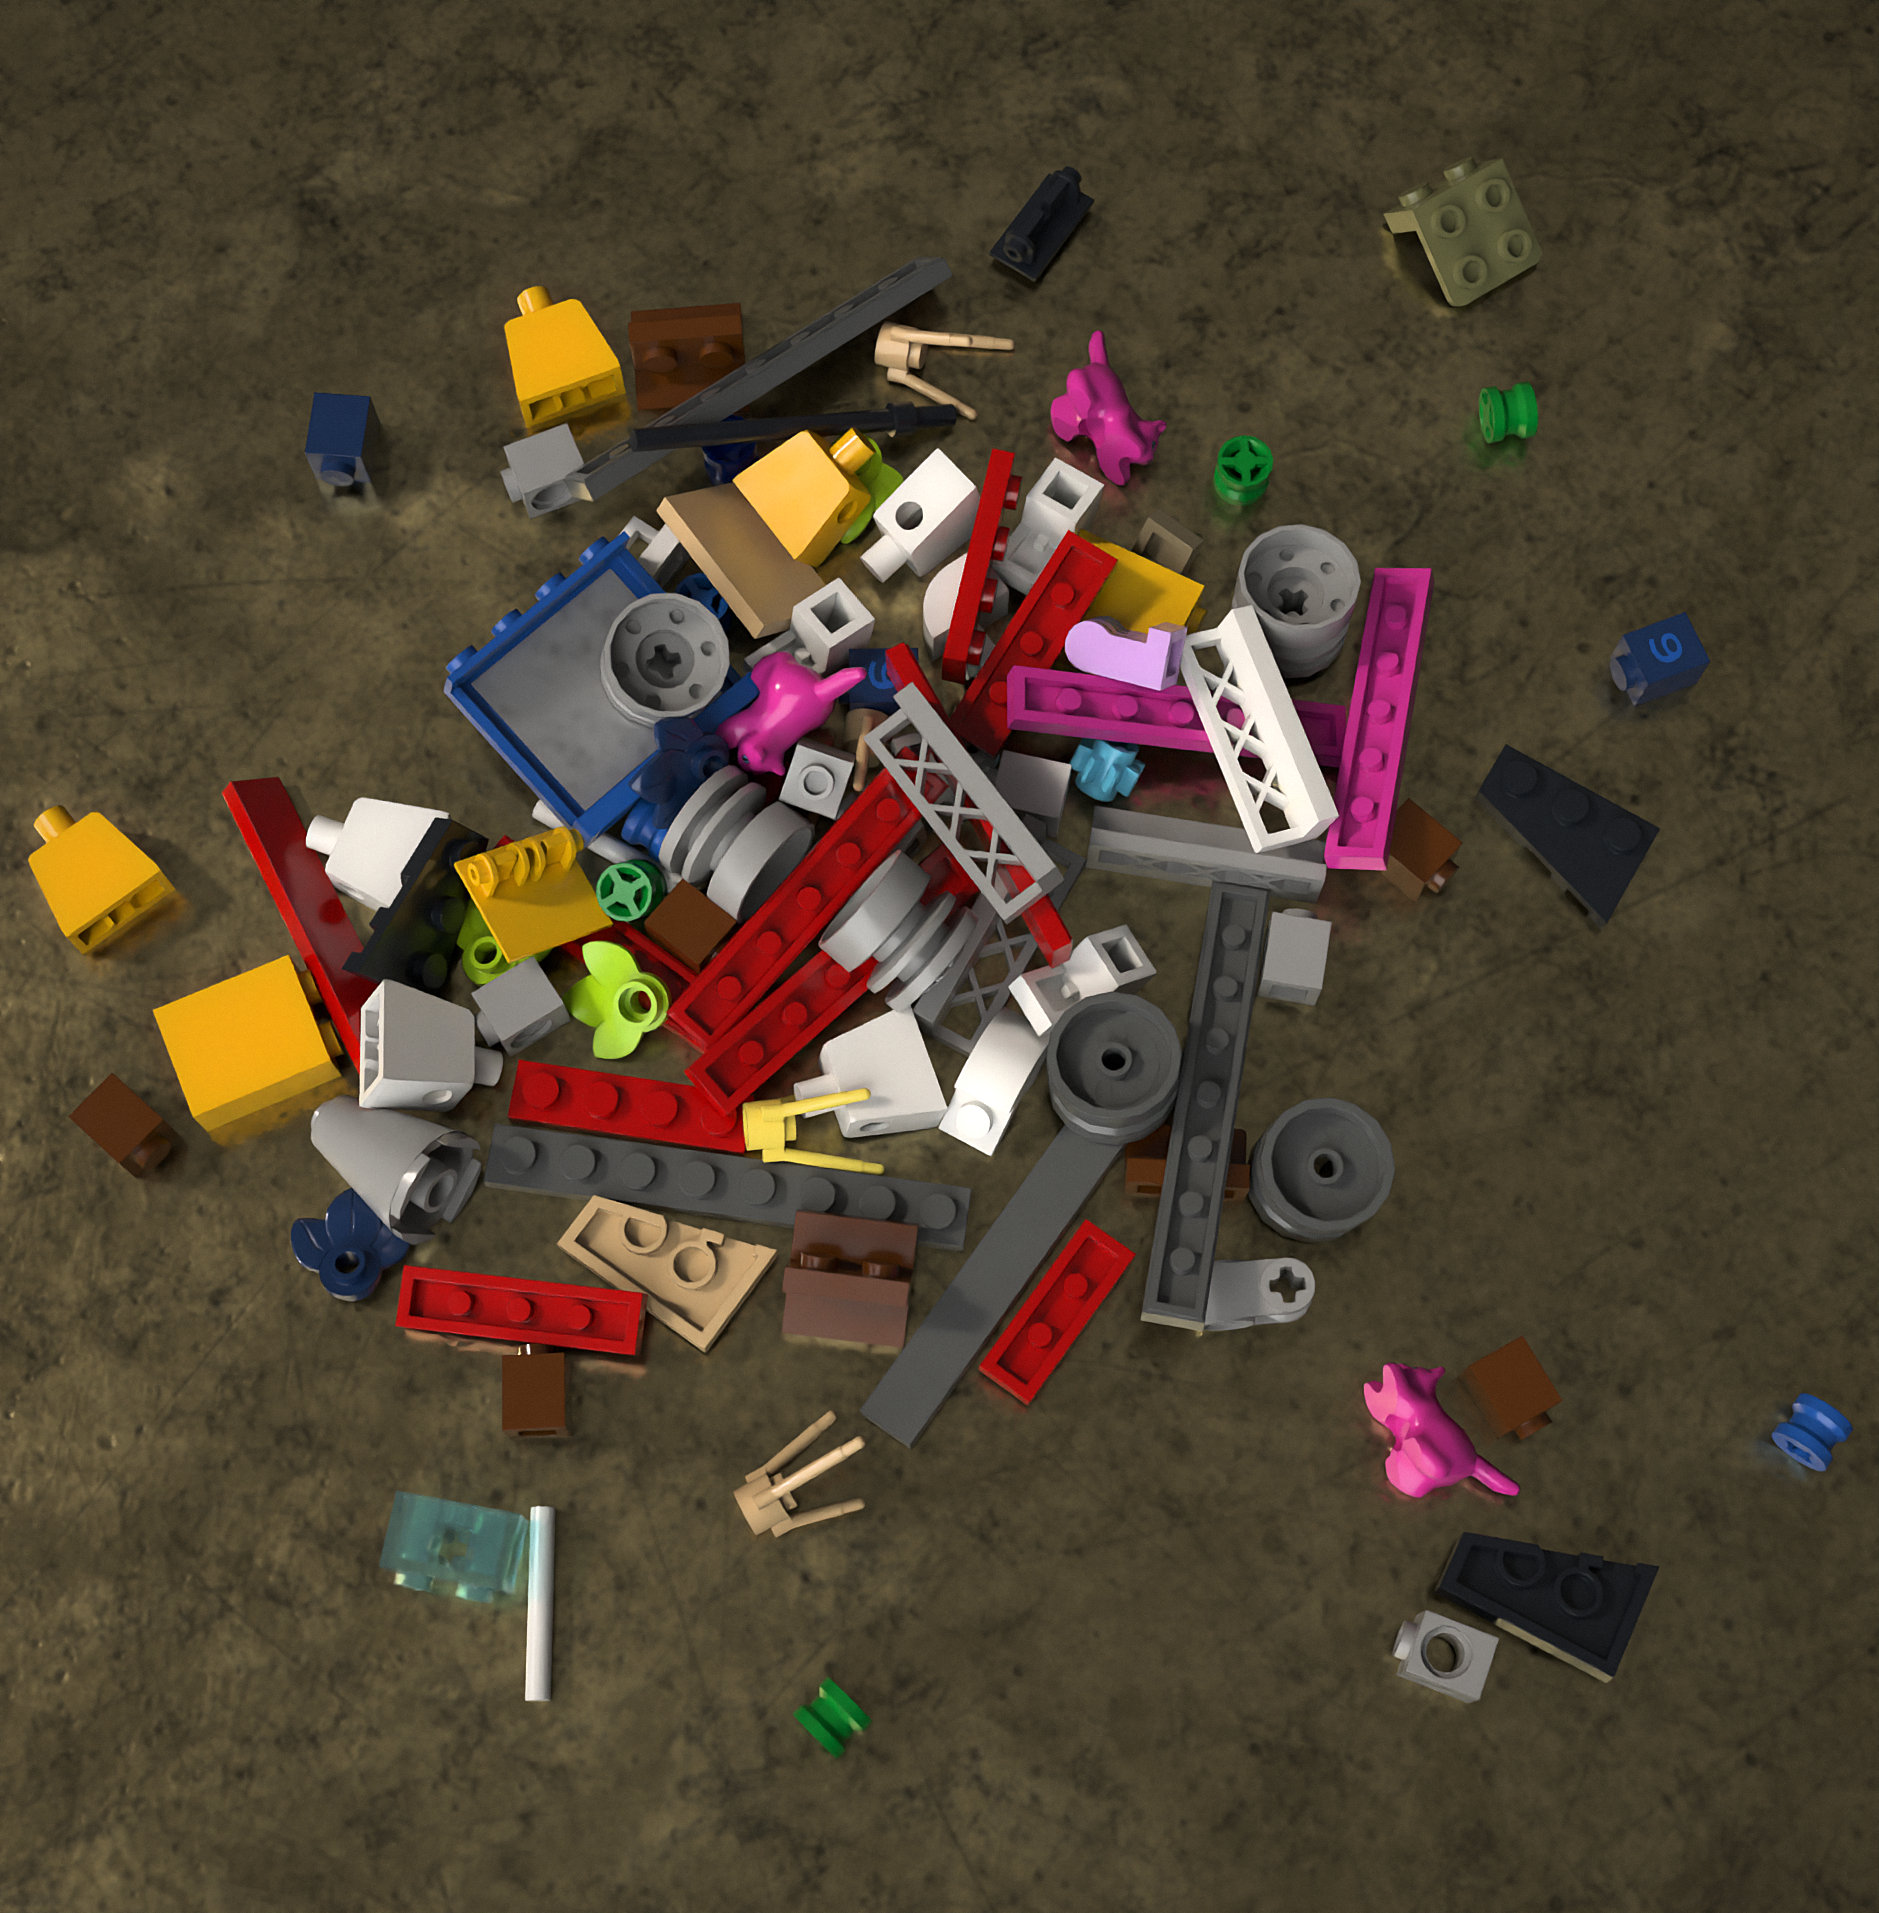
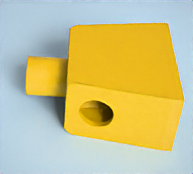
M544 286L528 288L518 296L517 302L523 316L508 320L504 328L517 397L527 428L626 393L621 366L617 357L578 299H569L554 304L549 290Z
M855 427L847 431L834 445L826 438L812 431L805 430L799 432L745 469L732 481L794 560L818 568L870 502L871 493L854 472L874 455L876 450L870 441Z
M58 805L44 811L34 823V827L46 841V844L30 855L28 858L29 865L61 931L82 955L175 890L157 864L98 811L91 812L78 822H75L66 808Z

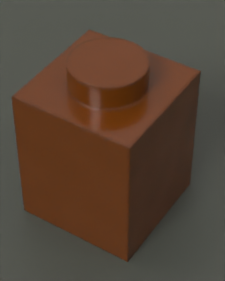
M1408 798L1396 811L1387 871H1378L1416 902L1428 888L1437 894L1453 878L1460 868L1453 861L1463 842Z
M683 878L644 921L649 939L698 975L739 930L736 919Z
M113 1073L68 1116L134 1177L143 1169L150 1170L157 1166L171 1149L170 1142L178 1134Z
M1523 1335L1469 1365L1459 1375L1497 1439L1504 1437L1512 1431H1515L1520 1441L1553 1422L1547 1411L1563 1401Z
M526 1344L518 1347V1355H502V1431L510 1439L573 1436L572 1362L564 1352L556 1353V1346Z

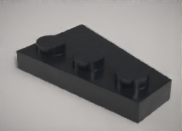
M1505 744L1475 796L1480 805L1522 848H1529L1552 872L1550 877L1564 892L1569 890L1590 911L1587 916L1601 930L1608 923L1660 830L1659 827Z
M435 817L400 873L402 887L389 908L379 907L369 923L374 933L361 953L351 952L342 969L377 985L385 978L439 998L471 898L454 867V863L486 852L489 839L454 820Z
M1463 1532L1456 1541L1434 1593L1608 1683L1617 1672L1660 1566L1638 1562L1635 1565L1603 1560L1604 1556L1582 1552L1578 1555L1541 1549L1537 1544Z

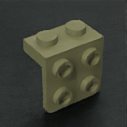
M1473 156L1464 158L1443 170L1446 179L1430 187L1429 182H1424L1404 191L1398 196L1401 204L1384 213L1392 234L1410 231L1417 232L1446 300L1451 306L1459 307L1470 303L1537 264L1541 259L1542 251L1502 158L1477 163Z

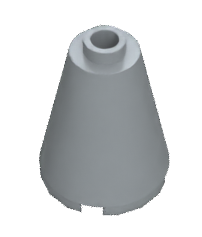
M340 1095L322 1103L315 1111L311 1120V1141L313 1145L391 1232L412 1245L427 1242L435 1237L436 1234L428 1229L441 1218L451 1223L457 1217L471 1196L480 1174L481 1162L473 1158V1149L481 1150L477 1141L464 1132L392 1109L359 1107L358 1098Z

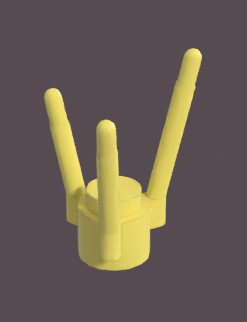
M867 1088L842 1091L796 1101L795 1094L777 1099L743 1103V1128L747 1151L762 1149L764 1163L787 1161L878 1176L883 1175L885 1172V1168L881 1164L785 1147V1141L796 1140L795 1115L867 1100L871 1096V1092Z

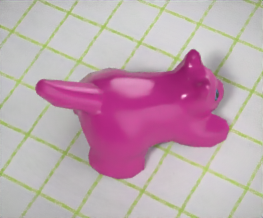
M1097 330L1092 334L1088 348L1091 364L1084 366L1082 369H1072L1067 375V393L1053 400L1050 411L1051 422L1055 433L1067 442L1082 435L1092 440L1100 468L1106 477L1116 485H1125L1131 478L1130 463L1147 465L1153 460L1154 453L1159 444V436L1165 430L1167 423L1163 420L1154 422L1142 420L1136 414L1128 401L1123 382L1115 371L1110 368L1105 335L1102 331Z
M778 651L767 655L754 665L751 679L760 692L758 698L750 708L740 711L723 721L718 726L715 734L727 742L729 749L738 747V764L744 771L751 772L753 775L774 772L779 776H783L786 772L784 766L785 752L805 734L824 725L834 712L837 698L864 680L867 672L863 667L844 668L825 679L812 668L798 663L790 652Z
M1389 1362L1383 1367V1384L1376 1380L1364 1384V1396L1369 1411L1375 1419L1393 1433L1396 1439L1395 1445L1391 1449V1454L1385 1461L1389 1481L1399 1491L1415 1498H1422L1433 1488L1453 1485L1465 1477L1474 1476L1494 1492L1511 1496L1519 1494L1521 1491L1520 1485L1476 1453L1475 1447L1466 1431L1443 1410L1437 1400L1436 1385L1445 1374L1444 1367L1426 1369L1419 1366L1410 1367L1403 1363Z

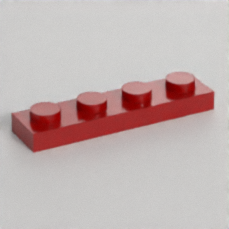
M992 448L944 649L942 680L964 684L969 664L980 666L986 632L977 630L981 612L992 614L999 580L989 578L993 560L1000 562L1005 560L1011 528L1002 526L1005 509L1016 511L1023 479L1022 476L1013 475L1015 453Z
M1070 530L1066 532L951 715L950 720L961 740L994 760L997 758L1014 731L1013 729H1007L1008 673L1014 665L1052 670L1065 649V640L1068 632L1074 625L1083 621L1115 570L1118 559Z
M519 1059L507 1118L510 1123L746 1158L747 1148L744 1137L742 1108L744 1102H755L756 1100L755 1095H749L728 1115L722 1117L696 1086Z
M404 1265L395 1326L640 1356L648 1294Z

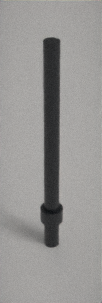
M911 401L888 403L885 409L636 428L631 429L630 443L633 452L789 440L805 430L812 431L822 437L844 435L852 427L858 429L862 434L887 432L890 437L914 435L917 429L954 426L957 415L953 404L915 407Z

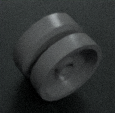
M1113 991L1085 997L1064 1011L1050 1032L1046 1065L1048 1071L1047 1084L1053 1109L1065 1125L1090 1142L1121 1145L1142 1140L1161 1127L1176 1105L1180 1082L1182 1051L1176 1028L1159 1007L1138 995Z
M1332 1097L1304 1100L1283 1112L1264 1130L1252 1146L1247 1165H1250V1189L1248 1194L1261 1219L1282 1236L1305 1243L1333 1241L1374 1216L1389 1196L1395 1173L1391 1143L1378 1121L1356 1104ZM1314 1162L1321 1166L1319 1175L1314 1170Z

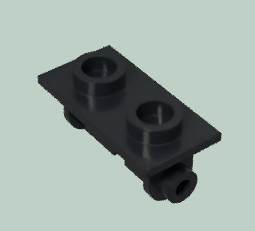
M1066 166L1062 171L1056 170L1053 174L1049 173L990 250L989 255L1035 282L1094 203L1093 198L1081 192L1079 184L1082 181V177L1079 172L1072 167Z

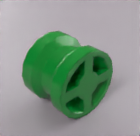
M1528 381L1516 383L1510 390L1501 391L1496 386L1481 389L1479 395L1480 425L1483 436L1488 443L1500 442L1506 435L1516 434L1521 439L1535 436L1538 426L1537 401L1533 387Z
M1246 435L1233 437L1223 444L1218 453L1213 483L1216 492L1224 501L1231 505L1246 506L1254 504L1264 496L1268 488L1274 461L1269 447L1258 438ZM1236 471L1241 474V479L1234 474Z
M632 859L609 866L601 873L596 886V897L599 906L608 916L617 921L628 922L651 914L665 899L667 884L664 874L657 865L646 859ZM641 889L639 899H636L638 890Z
M828 1676L819 1685V1695L813 1702L800 1705L792 1713L836 1759L846 1751V1740L855 1731H864L873 1722Z

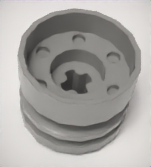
M1303 524L1278 526L1259 535L1244 551L1238 571L1231 610L1249 605L1253 606L1282 678L1308 677L1327 668L1342 651L1361 584L1357 560L1344 542L1326 530Z
M677 593L647 595L628 604L612 622L600 657L601 683L611 704L630 721L654 728L656 722L668 717L686 716L693 720L707 708L722 688L730 665L728 639L718 618L699 601ZM657 652H662L665 661L675 660L677 664L672 668L669 679H662L659 671H649L647 666L652 664Z
M728 765L715 772L685 803L672 822L662 842L658 857L663 867L671 873H681L682 878L694 887H699L710 880L707 897L736 919L738 923H745L807 854L815 834V828L813 823L785 802L777 801L763 810L767 799L766 788L759 783L751 782L749 784L748 775L737 766Z
M900 849L891 854L858 888L830 923L818 943L822 950L848 972L862 965L873 956L878 962L867 981V988L875 994L896 978L886 995L885 1002L897 1013L906 1009L922 994L930 991L949 972L962 954L964 945L979 920L976 914L964 906L943 922L956 900L955 896L948 890L932 899L926 906L920 903L919 900L924 894L931 876Z

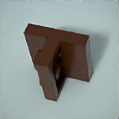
M741 303L631 311V322L628 323V332L635 370L639 421L659 418L746 364ZM749 404L735 413L750 412Z
M798 1208L795 1216L791 1258L784 1270L782 1292H786L782 1333L904 1348L919 1223Z

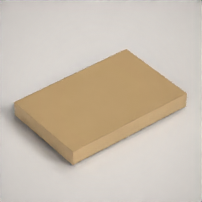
M734 482L667 496L656 510L755 639L790 630L793 607L826 586L811 565L794 560Z

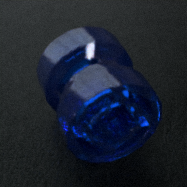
M731 414L720 422L745 419ZM757 442L702 447L706 475L716 486L733 483L732 480L738 474L759 461Z

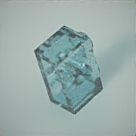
M397 1491L379 1567L396 1574L393 1583L396 1586L431 1592L433 1581L457 1585L455 1597L492 1604L495 1593L512 1596L529 1521L517 1513ZM457 1534L458 1541L467 1546L466 1556H454L449 1566V1559L439 1554L441 1543L452 1544Z

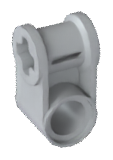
M1287 1257L1252 1261L1236 1259L1214 1261L1203 1330H1234L1252 1325L1289 1323L1298 1320L1306 1314L1315 1293L1316 1282L1312 1271L1305 1263L1295 1258ZM1281 1278L1289 1279L1291 1288L1301 1289L1296 1292L1292 1303L1283 1302L1281 1293L1271 1292L1276 1289L1278 1280Z

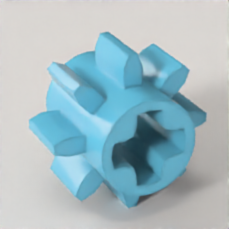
M1082 738L1069 763L1072 765V769L1079 771L1075 779L1077 787L1088 796L1105 802L1113 801L1117 792L1129 797L1145 767V763L1135 759L1139 751L1137 744Z

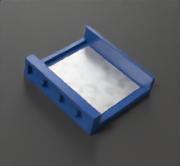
M625 531L611 542L604 536L595 541L579 557L578 560L582 563V566L566 578L559 572L550 578L535 593V597L539 601L523 615L516 608L504 616L491 630L495 638L482 649L477 651L471 645L459 653L446 667L450 675L446 678L443 690L568 830L574 828L581 834L584 849L611 828L642 799V797L629 788L628 783L660 751L655 743L654 728L638 724L626 718L611 704L601 683L600 657L612 622L628 604L650 594L666 593L626 549L630 537ZM657 652L652 664L647 666L649 671H659L662 679H669L672 668L677 664L675 660L665 661L662 652ZM729 665L722 688L707 708L693 719L702 732L709 731L715 733L718 726L728 717L750 708L760 692L751 679L752 673L750 671L741 677Z

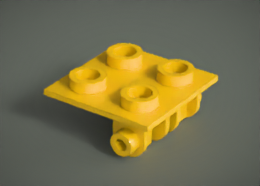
M560 826L454 863L455 869L508 964L612 927L613 925L610 917L599 906L596 893L575 858L576 853L583 850L584 843L581 834L574 828L568 830L565 826Z

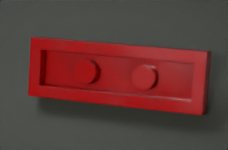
M1085 1219L981 1362L979 1371L1029 1406L1130 1266L1136 1254Z

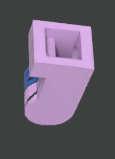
M1098 616L1073 626L1065 640V652L1075 668L1084 672L1161 691L1177 684L1187 627L1164 622L1149 627L1148 634L1127 630L1118 620L1109 616Z

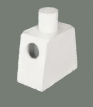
M937 448L876 510L873 518L882 538L867 550L860 559L882 583L904 563L919 577L925 576L971 538L980 502L977 487Z
M361 797L354 801L345 823L317 815L308 829L306 847L330 855L326 863L325 872L335 888L377 912L379 907L389 908L402 887L400 873L434 818L450 820L452 818L449 813L440 810Z
M385 978L361 1007L359 1107L446 1112L452 1110L472 1088L473 1083L494 1086L498 1082L503 1067L502 1053L475 1046L474 1015L469 1009Z
M911 1005L898 1013L892 1010L823 1045L818 1058L822 1076L795 1083L794 1094L796 1101L861 1088L869 1089L871 1096L864 1101L803 1113L801 1115L804 1119L834 1110L841 1132L847 1138L929 1129L939 1126L948 1108Z

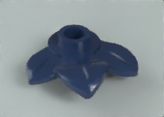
M686 716L668 717L654 724L655 743L660 751L628 783L632 791L645 800L656 804L652 821L653 826L657 829H669L685 803L697 789L715 772L729 764L730 750L727 742L713 732H702L694 720Z
M352 1187L335 1197L327 1209L325 1220L298 1218L294 1221L291 1229L292 1248L299 1264L310 1271L319 1273L325 1290L330 1295L346 1301H358L369 1296L376 1288L381 1278L382 1270L402 1261L411 1247L410 1243L400 1239L391 1232ZM359 1263L355 1271L348 1274L340 1273V1270L345 1266Z

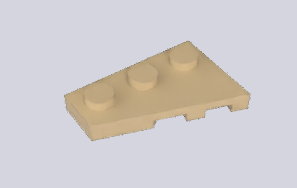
M593 1195L557 1243L561 1250L615 1289L648 1294L646 1311L704 1353H707L778 1256V1251L759 1244L755 1246L725 1237V1234L706 1228L698 1229L665 1219L663 1215Z

